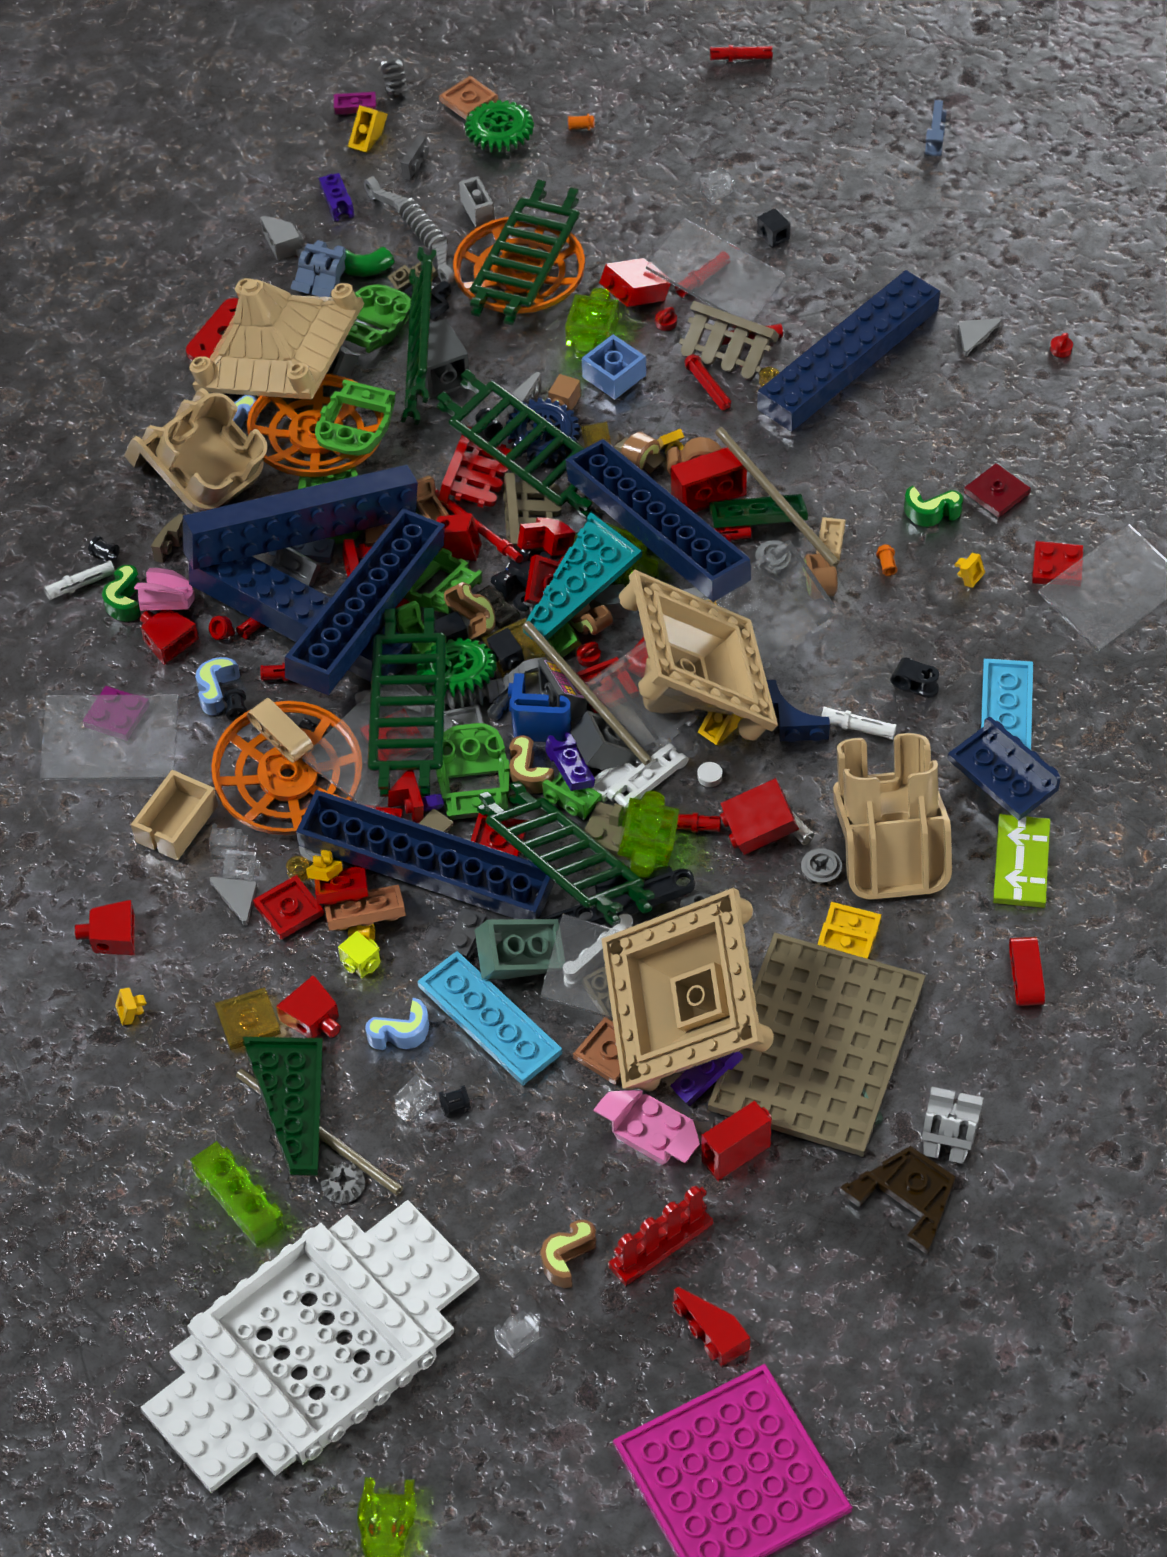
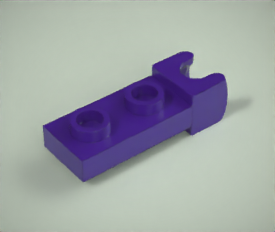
M340 173L319 177L320 187L335 222L339 221L338 216L343 213L347 214L349 218H353V203L347 193Z
M565 733L566 741L564 742L557 741L552 735L548 736L545 747L546 754L551 762L554 761L569 789L575 791L594 787L595 778L576 748V741L571 733Z
M737 1051L701 1065L693 1066L682 1073L670 1087L690 1107L728 1069L732 1070L743 1059V1055Z

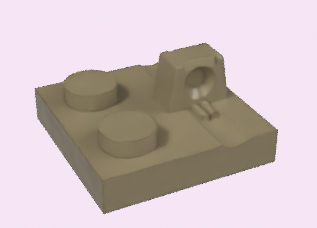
M598 801L584 831L615 857L628 860L644 825V815L625 810L623 805L615 803L612 806Z

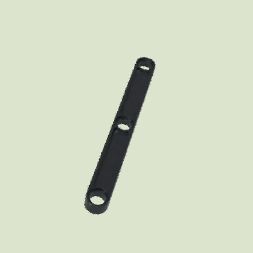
M683 868L644 881L642 889L650 890L655 894L654 899L647 901L653 907L691 893L695 888L693 873ZM680 878L690 879L689 884L686 886L676 884ZM627 894L611 900L613 903L618 902L623 906V911L616 913L618 917L621 914L631 915L640 911L636 902ZM581 904L540 918L558 919L561 939L608 923L604 914L595 906L585 908ZM584 912L593 914L592 918L588 921L580 920L579 916ZM476 945V948H475V949H476V954H477V957H478V960H479L478 949H477V945Z

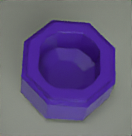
M433 794L422 798L425 813H429L433 808L438 811L444 806L442 794Z

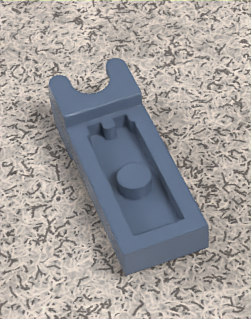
M935 100L932 127L927 129L926 155H942L945 124H941V122L946 121L947 111L943 109V100Z

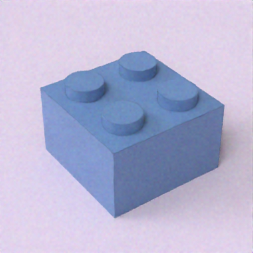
M614 334L582 357V377L614 400L646 376V356Z

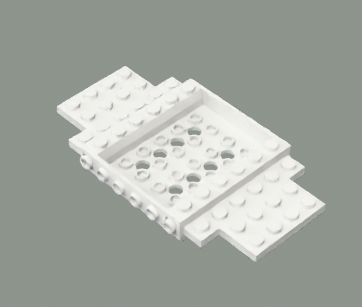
M409 1200L405 1201L365 1233L348 1215L329 1229L320 1223L316 1227L306 1230L302 1237L294 1244L285 1246L272 1261L263 1263L251 1277L241 1280L229 1294L219 1297L207 1311L193 1317L190 1324L187 1325L190 1336L170 1351L172 1359L185 1373L140 1407L141 1411L211 1493L257 1456L276 1477L296 1460L303 1465L308 1460L317 1458L326 1445L331 1441H338L345 1434L346 1429L354 1423L358 1424L363 1421L372 1408L376 1405L384 1404L392 1392L399 1387L406 1386L412 1380L413 1375L433 1364L437 1357L435 1348L455 1333L454 1327L439 1311L480 1279L479 1273ZM311 1293L317 1296V1301L312 1306H305L301 1303L302 1297L306 1294ZM328 1312L335 1316L333 1323L330 1325H322L318 1321L323 1313ZM269 1328L273 1331V1335L269 1340L261 1341L257 1338L259 1330ZM342 1332H349L352 1335V1340L346 1345H341L336 1341V1337ZM285 1347L290 1350L289 1357L282 1361L277 1360L274 1357L275 1351L278 1348ZM360 1351L368 1352L370 1354L369 1361L365 1364L356 1363L354 1361L356 1353ZM297 1367H304L308 1371L307 1376L302 1380H295L291 1376L292 1371ZM316 1386H320L326 1391L324 1397L319 1400H314L309 1396L310 1390Z

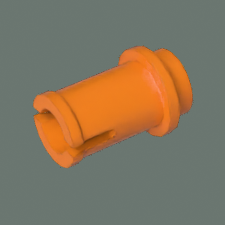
M588 113L587 116H568L569 130L588 129L590 131L591 128H595L594 115Z
M888 544L881 545L877 549L876 556L881 562L882 573L885 576L894 575L898 571L894 560L895 550Z

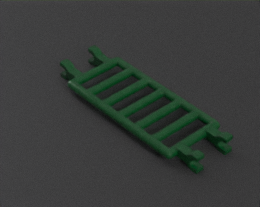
M537 180L530 198L521 197L518 200L470 287L471 293L476 294L470 301V306H473L472 316L480 317L483 306L489 297L509 302V305L503 310V314H506L504 324L513 325L520 307H530L533 304L579 218V211L574 209L579 203V199L576 198L578 189L570 187L563 205H554L541 201L547 195V191H544L546 181ZM524 207H529L569 218L566 223L524 214L522 211ZM517 221L561 231V233L556 238L514 228ZM510 235L551 245L553 248L549 253L508 243L506 240ZM503 250L544 260L545 263L542 267L497 256ZM492 265L537 275L534 282L490 272ZM484 280H489L529 290L526 297L482 287L481 285Z
M420 246L417 251V258L421 262L420 276L417 277L413 269L409 273V281L413 285L410 301L405 409L400 419V422L405 423L406 418L410 416L414 419V425H418L420 422V413L416 409L417 396L420 395L422 397V403H427L429 399V392L425 388V375L428 363L432 262L437 251L432 249L431 254L426 255L423 252V247Z
M468 369L461 374L464 380L461 381L460 385L476 393L472 399L461 408L444 391L437 397V400L440 402L436 407L452 416L449 420L451 427L557 506H562L568 502L584 518L590 514L591 509L589 508L593 502L579 496L576 493L579 489L573 484L560 496L549 488L567 471L566 459L542 482L531 475L562 444L573 451L567 458L585 449L499 384L490 381L485 385ZM492 391L502 398L471 429L461 422ZM509 405L520 411L489 442L478 435ZM527 418L537 424L507 455L496 449ZM544 431L555 437L524 469L514 462Z
M424 608V633L396 634L397 618L395 617V609H385V634H376L373 637L368 769L370 771H379L378 789H380V797H388L390 771L419 770L418 786L420 795L430 796L431 770L441 769L443 766L446 635L444 633H435L436 618L434 616V608ZM436 643V654L382 655V644ZM436 663V670L433 675L381 676L382 664ZM435 684V696L380 697L381 685ZM434 705V717L379 718L380 706ZM434 727V738L379 739V728ZM433 748V760L378 761V749Z
M520 781L511 783L510 788L515 793L509 795L508 798L512 803L520 805L503 810L495 803L493 796L489 792L479 794V799L484 804L478 806L477 811L482 815H488L486 823L583 907L591 908L595 906L604 914L606 921L611 926L617 925L621 921L616 913L623 911V906L618 902L613 903L611 901L619 896L627 894L636 902L638 909L643 914L652 911V906L647 901L654 899L655 894L650 890L642 889L644 881L548 800L543 797L537 799L526 792L525 786ZM539 808L548 813L509 828L501 823ZM556 821L563 826L524 842L517 837V835ZM570 835H574L580 840L542 855L537 854L533 850ZM587 848L595 853V855L557 869L549 864ZM603 862L612 867L574 883H571L566 878L568 875ZM621 875L629 881L590 897L582 892V890Z

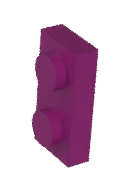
M376 92L334 94L335 115L355 114L358 111L359 105L376 110Z

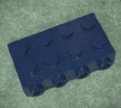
M992 717L986 718L984 720V727L950 751L947 756L949 762L1019 821L1059 791L1061 779L1059 772L1054 767L1045 763L1035 751H1031L1017 736H1013L999 721H995Z

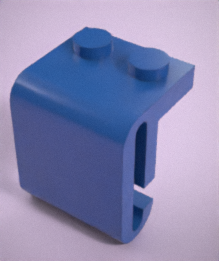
M514 673L513 683H509L508 698H510L509 712L512 716L514 738L525 735L534 742H546L548 736L552 735L559 742L566 741L565 733H570L572 730L569 699L560 695V707H550L549 695L527 694L524 674Z

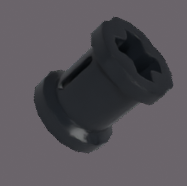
M484 408L480 410L475 416V421L478 423L491 409ZM495 418L483 430V434L487 438H493L503 429V425Z
M95 536L89 543L88 551L92 556L103 558L104 562L110 560L113 563L119 555L120 548L115 543L109 544L102 537Z
M230 689L224 694V700L228 707L226 710V718L228 720L234 721L247 712V708L244 705L246 693L243 690Z
M464 1085L460 1086L459 1090L452 1092H438L444 1116L449 1115L450 1111L464 1107L471 1109L468 1093ZM459 1098H460V1100H457V1101H454V1102H450V1103H449V1101H452V1100H455V1099H459Z

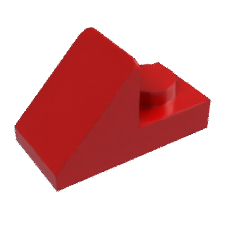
M407 770L389 790L388 807L405 806L406 814H411L412 821L420 823L423 819L424 805L414 771Z

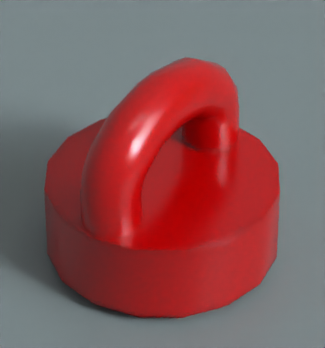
M668 307L656 314L655 324L658 329L670 331L677 326V314L673 307Z
M1067 332L1051 340L1050 352L1056 357H1067L1072 353L1073 342L1068 338Z
M215 616L211 619L209 632L214 639L225 640L230 636H234L235 630L227 616Z
M597 642L585 643L578 647L577 661L579 664L585 667H592L600 662L601 650Z

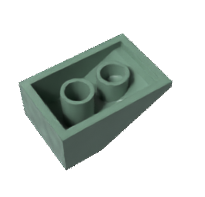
M558 919L486 920L475 929L482 980L511 979L562 971L565 960Z

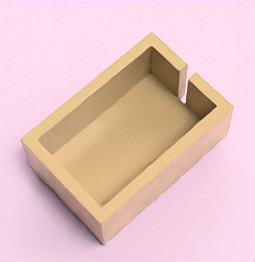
M171 770L131 823L135 842L152 850H155L157 847L159 853L178 861L218 807L215 788Z

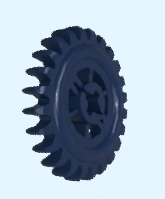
M538 398L537 402L529 399V404L523 402L578 443L581 437L579 433L581 430V426L578 424L579 419L574 416V411H567V405L559 406L560 401L558 400L552 403L551 398H547L546 401ZM514 408V410H513L514 413H510V414H509V417H508L509 420L506 422V425H507L520 411H518L516 408ZM527 418L509 435L508 444L514 442L512 449L532 431H527L528 423L534 429L537 426L535 422ZM544 431L542 440L540 435L519 457L527 453V462H529L532 456H538L555 437ZM562 444L550 457L557 463L558 454L565 460L566 451L569 454L573 451Z

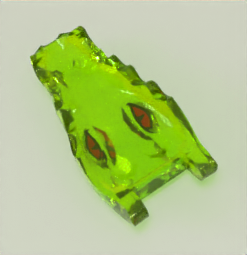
M365 1477L357 1513L364 1557H402L416 1517L415 1479H405L404 1494L374 1493L375 1479Z

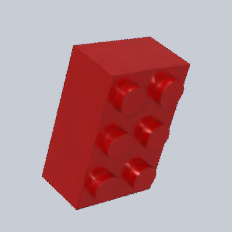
M728 447L671 466V494L694 513L709 508V502L733 500L746 495L747 469Z

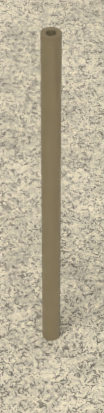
M723 427L718 428L715 434L830 566H837L840 561Z
M530 621L525 622L522 628L644 765L649 764L652 758L536 627Z
M243 1068L240 1069L236 1077L261 1095L255 1077ZM320 1126V1140L354 1163L396 1196L401 1193L403 1186Z

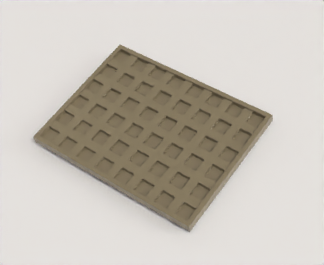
M774 932L753 986L759 1023L768 1026L774 1034L773 1043L764 1052H758L749 1048L739 1051L743 1055V1059L732 1070L728 1069L717 1080L708 1103V1110L730 1117L755 1100L761 1108L765 1107L772 1117V1130L864 1157L926 975ZM863 1089H865V1091H866V1093H867V1095H868V1098H865V1097L863 1096V1094H862Z

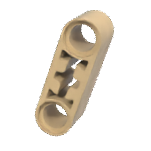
M266 698L247 713L252 725L290 762L294 763L313 748V743L307 734L271 699Z

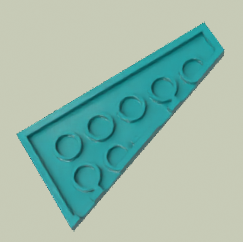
M590 512L585 526L578 532L576 541L572 547H569L553 575V580L549 586H546L543 591V597L535 605L526 622L530 621L543 637L548 640L642 557V551ZM523 629V633L529 636V634Z

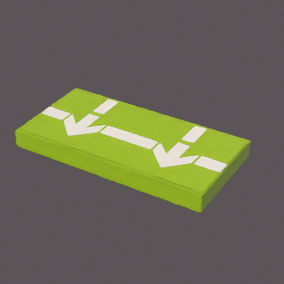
M999 814L993 903L1045 908L1050 833L1049 818L1025 816L1019 821L1013 815Z

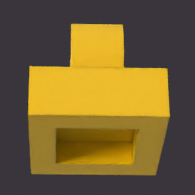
M678 429L660 436L658 439L660 450L665 448V454L671 447H678V450H682L684 446L680 441L685 437L682 430Z
M971 553L967 559L959 558L954 564L955 567L960 568L957 575L963 578L964 585L973 588L985 574L980 554Z
M321 850V856L314 855L313 864L306 869L307 877L330 881L343 871L342 861L332 860L331 851Z
M130 988L120 989L115 1003L122 1026L133 1024L135 1015L143 1014L142 1006L147 1004L144 995L133 996Z

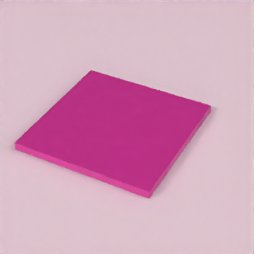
M766 1364L613 1439V1445L676 1557H766L852 1512V1506Z

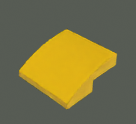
M831 902L817 945L869 959L882 914Z

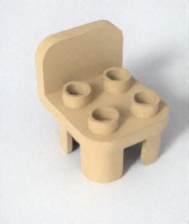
M200 388L196 391L192 401L184 400L181 402L173 420L162 428L150 425L147 427L142 439L138 436L131 439L124 457L134 468H138L148 461L188 508L194 512H201L225 506L256 482L263 469V458L267 452V442L257 429L251 431L247 437L233 421L238 408L228 396L222 393L210 394L204 388Z
M914 733L896 735L894 737V772L868 775L866 741L863 738H853L839 743L837 746L838 782L833 787L834 806L845 837L846 872L851 890L857 896L864 899H881L931 894L943 889L950 881L952 875L951 824L938 791V763L936 760L931 761L929 740L922 735Z

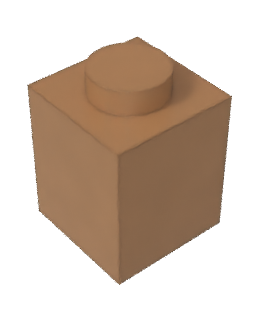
M559 374L548 392V398H551L552 403L556 400L560 401L559 406L567 405V411L573 410L581 397L580 380Z

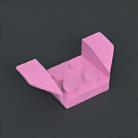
M149 568L146 572L147 583H137L134 589H138L140 610L189 609L195 600V593L192 590V586L189 585V580L169 569Z
M643 1090L608 1092L593 1110L612 1121V1132L618 1140L662 1165L667 1163L671 1156L686 1163L700 1146L693 1119L650 1095L643 1094Z

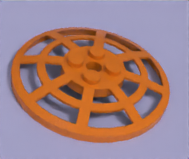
M509 217L492 220L471 231L457 247L453 261L454 276L458 287L470 300L475 297L469 291L473 282H462L460 273L461 262L464 258L475 264V279L493 245L484 250L479 257L468 252V249L476 241L490 233L497 240ZM517 221L514 226L536 228L535 233L539 234L548 231L559 236L561 231ZM570 233L566 240L570 247L560 252L553 264H558V277L547 276L544 284H552L553 286L540 295L537 294L534 300L535 305L530 307L521 306L517 314L547 309L560 303L576 290L584 275L585 257L583 248L573 233ZM522 238L506 240L508 243L528 245L529 248H540L549 253L553 248L551 245ZM501 250V258L542 267L545 263L544 260ZM575 253L579 265L577 277L564 278L566 271L564 259ZM492 265L490 269L494 273L534 282L537 275L525 272L517 273V270ZM484 280L481 285L486 288L498 285L506 293L528 294L529 290L489 280ZM560 285H571L555 298L548 301L543 300L553 294ZM493 299L497 301L495 304L486 301L483 307L503 312L506 307L505 305L509 304V302Z
M326 374L313 399H299L289 404L281 397L260 395L249 411L247 434L249 436L251 431L257 429L262 435L269 436L270 444L277 454L265 455L263 461L287 474L303 477H322L350 470L369 458L379 444L372 452L366 455H349L333 451L339 456L330 460L320 461L321 454L329 453L332 450L321 447L317 443L315 433H312L315 431L317 422L320 421V412L323 404L328 405L331 401L330 397H323V385L343 389L342 382L344 379L356 381L342 376ZM272 401L280 409L272 418L269 428L255 425L260 412L269 402ZM343 403L342 410L339 412L334 423L343 425L342 421L350 415L355 421L357 429L376 432L384 417V413L374 411L378 424L364 427L361 416L355 410L357 406ZM313 405V409L300 414L294 411L302 406ZM284 416L291 420L289 430L277 429L279 422ZM276 437L290 438L293 446L282 450L277 443ZM302 452L310 454L311 459L310 461H303L292 457V455ZM285 459L296 465L310 467V469L293 468L278 463V461ZM345 459L350 460V462L340 466L319 469V467L333 465Z
M279 701L274 703L284 713H302L321 720L314 732L300 728L312 741L313 748L294 763L290 762L276 747L263 754L256 749L258 745L267 740L262 734L253 738L249 743L237 735L242 728L251 723L247 716L249 711L235 719L219 738L213 752L211 765L212 780L222 805L242 824L268 834L296 835L297 828L307 808L300 810L298 799L305 797L309 793L314 795L316 790L340 797L334 794L339 783L340 768L354 764V782L346 800L352 801L361 783L362 757L358 742L352 731L336 715L317 705L306 702ZM330 725L344 737L351 749V755L338 759L332 746L322 738ZM231 742L241 750L236 762L235 776H220L221 759L226 747ZM317 744L326 752L330 759L329 762L316 763L311 753ZM248 756L259 763L257 768L258 775L243 776V769ZM284 769H292L294 774L290 777H285L281 775V772ZM333 771L332 781L327 791L316 786L318 774ZM260 784V787L266 794L257 803L249 795L245 786ZM222 786H237L242 798L252 809L244 816L239 814L227 800ZM274 799L288 801L290 812H277L267 807ZM260 814H264L278 819H292L293 828L268 827L253 821Z

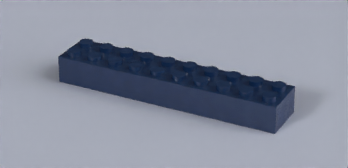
M908 270L903 271L758 390L757 410L792 432L939 310L940 290Z
M604 439L566 459L567 478L571 484L712 602L751 581V560L747 555Z
M402 465L183 515V552L192 569L195 570L390 524L402 508L416 513L418 481L408 465Z
M402 508L285 656V678L329 696L385 623V609H395L444 546L445 524Z
M253 556L195 570L192 569L189 563V585L295 642L299 640L331 599L327 595ZM382 625L376 634H385V626ZM373 638L349 668V671L371 682ZM412 643L382 644V655L411 654ZM382 664L381 676L397 675L408 664Z
M319 790L315 791L296 831L300 847L321 853V850L331 851L333 858L514 919H540L555 884L550 877L530 860Z

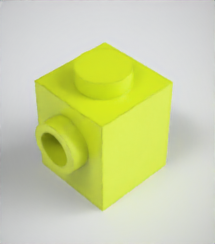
M358 931L338 946L340 961L345 969L351 974H357L361 979L368 973L374 972L381 963L379 946L372 939L367 940Z

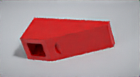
M680 1287L674 1289V1301L672 1304L675 1311L680 1317L684 1316L689 1322L688 1327L696 1339L701 1338L705 1344L704 1349L711 1360L716 1359L720 1366L723 1367L750 1350V1336L734 1315Z

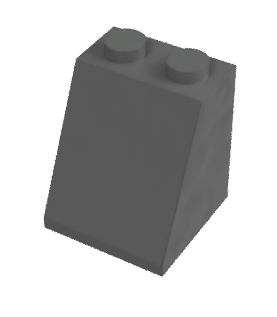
M446 318L429 325L428 363L425 375L429 400L438 397L443 391L447 394L464 388L460 385L461 381L464 380L461 374L466 369L469 370L468 353Z

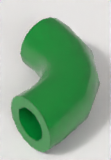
M380 247L376 251L365 255L354 254L346 250L345 271L343 273L358 277L378 275L393 266L395 260L391 252L385 247Z

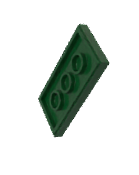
M783 495L803 520H808V511L802 495ZM771 497L709 502V511L714 528L791 522L789 517Z

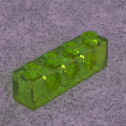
M216 1141L190 1159L193 1173L257 1248L284 1229L281 1220L283 1213L276 1203L270 1204L266 1199L267 1194L259 1184L254 1185L251 1182V1176L243 1165L239 1167L234 1162L236 1159L228 1147L223 1149ZM221 1172H228L226 1175L223 1176L218 1175ZM239 1190H243V1191H244V1192L241 1193V1194H234L236 1191H239ZM254 1209H260L257 1213H249Z

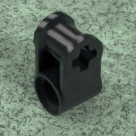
M902 658L890 678L891 683L896 688L925 698L934 697L939 691L937 683L939 679L938 669L911 658Z

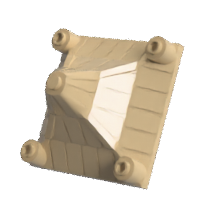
M248 278L241 279L235 287L239 298L235 315L225 330L222 339L218 342L210 358L197 357L189 366L195 379L192 384L195 391L204 388L211 393L313 399L364 306L362 297H356L352 286L347 283L336 285L331 292L332 297L291 295L289 292L264 281Z
M634 570L629 575L630 583L620 592L619 599L620 604L626 610L639 611L648 658L646 659L644 677L639 681L638 687L640 694L643 696L645 708L650 712L660 714L694 711L695 709L727 715L735 714L742 718L738 723L739 734L746 740L755 741L766 730L773 731L778 726L751 620Z
M731 888L601 939L622 1088L629 1091L638 1088L647 1092L653 1091L660 1084L661 1078L676 1072L684 1071L693 1066L701 1065L746 1048L764 1052L771 1047L774 1034L768 1026L759 1023L748 951L745 943L743 925L750 920L753 907L748 900L740 897L739 890Z

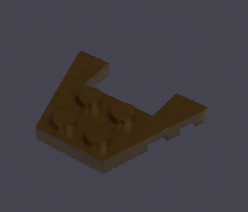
M909 1146L883 1161L881 1166L870 1172L862 1173L855 1181L843 1184L840 1187L839 1193L860 1207L876 1188L885 1192L921 1218L907 1234L906 1240L925 1254H928L955 1182V1176L912 1146Z

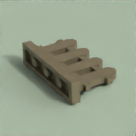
M693 300L690 309L694 312L695 316L694 318L689 317L688 323L691 324L685 339L681 338L679 344L682 345V355L687 358L689 355L695 354L696 350L702 352L701 360L705 365H712L716 358L722 360L721 368L727 373L734 371L736 365L741 366V374L746 380L753 379L756 373L761 374L763 368L759 366L764 353L771 350V346L768 345L769 341L776 343L779 334L772 328ZM712 320L715 321L714 325H711L708 323V321ZM729 327L734 328L735 331H734V332L728 331V328H729ZM706 329L711 331L704 347L699 345V342ZM749 334L754 335L755 339L748 338ZM726 336L728 338H731V340L724 354L719 352V350ZM745 344H748L751 348L745 361L740 360L742 350Z
M505 473L503 501L506 539L519 552L517 543L520 524L536 523V518H530L529 515L546 516V518L562 522L560 519L552 518V516L560 515L562 506L554 504L524 480L520 479L519 482H515V473ZM557 484L549 487L558 495L560 494V487ZM527 498H544V500H527ZM542 547L531 549V551H546Z

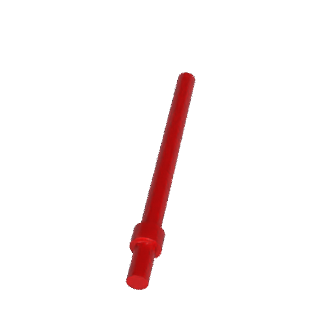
M439 490L435 491V495L437 498H439ZM448 499L447 503L441 502L443 506L455 515L468 513L451 499ZM474 518L478 533L495 545L497 551L504 556H509L517 563L523 560V555L514 549L512 543L506 539L502 540Z

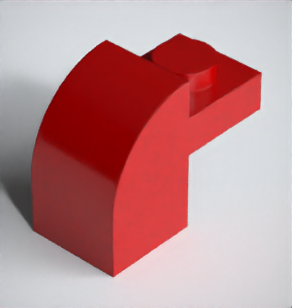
M536 518V523L520 524L517 546L521 550L542 547L551 556L564 555L569 547H572L574 544L575 531L561 521L551 518Z

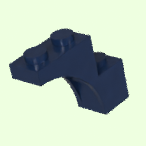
M776 679L767 680L775 715L778 718L780 742L829 740V717L810 715L796 709L781 695Z

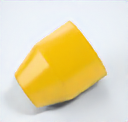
M374 924L368 926L356 925L348 929V938L358 931L367 940H375Z

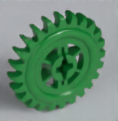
M497 100L496 103L489 101V104L483 103L481 107L477 106L474 108V111H471L466 118L464 126L466 136L469 137L471 143L474 141L475 147H478L479 143H481V148L484 150L485 146L489 145L490 152H492L493 147L497 146L500 153L502 146H505L509 152L510 144L514 145L515 149L518 147L517 141L524 145V137L528 141L530 135L533 134L534 122L533 116L529 114V110L524 109V106H517L516 102L510 104L508 100L504 102Z
M458 638L456 641L453 639L448 640V643H446L445 694L447 690H450L451 696L454 698L455 691L459 689L464 697L465 688H469L471 693L474 694V684L478 685L480 689H483L482 680L489 684V676L494 678V671L497 670V661L493 650L477 640L472 642V639L462 641V638ZM436 645L432 646L431 650H427L424 654H436ZM436 663L417 664V675L435 674ZM422 684V686L425 685L427 691L432 686V691L435 695V684Z

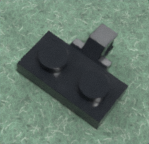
M443 280L435 287H431L430 318L432 320L450 309L446 298L452 292L451 285L446 280ZM413 285L404 291L410 298H412Z

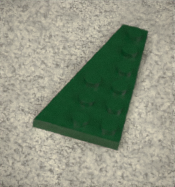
M242 1037L243 1046L289 1174L318 1176L323 1038Z

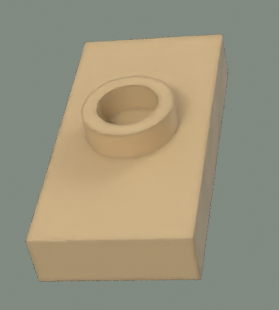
M822 517L819 538L840 561L846 520Z

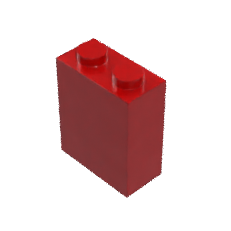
M644 258L606 264L599 282L626 307L665 301L671 285V281Z
M776 778L720 803L723 809V813L720 814L725 827L730 826L732 834L729 835L730 841L735 849L740 848L743 855L799 830L784 792Z
M754 1100L702 1134V1163L717 1181L770 1147L772 1117L765 1107L761 1108Z

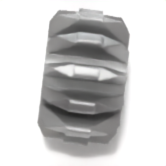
M392 58L382 62L381 69L387 93L389 95H398L406 92L408 87L401 60L399 58Z

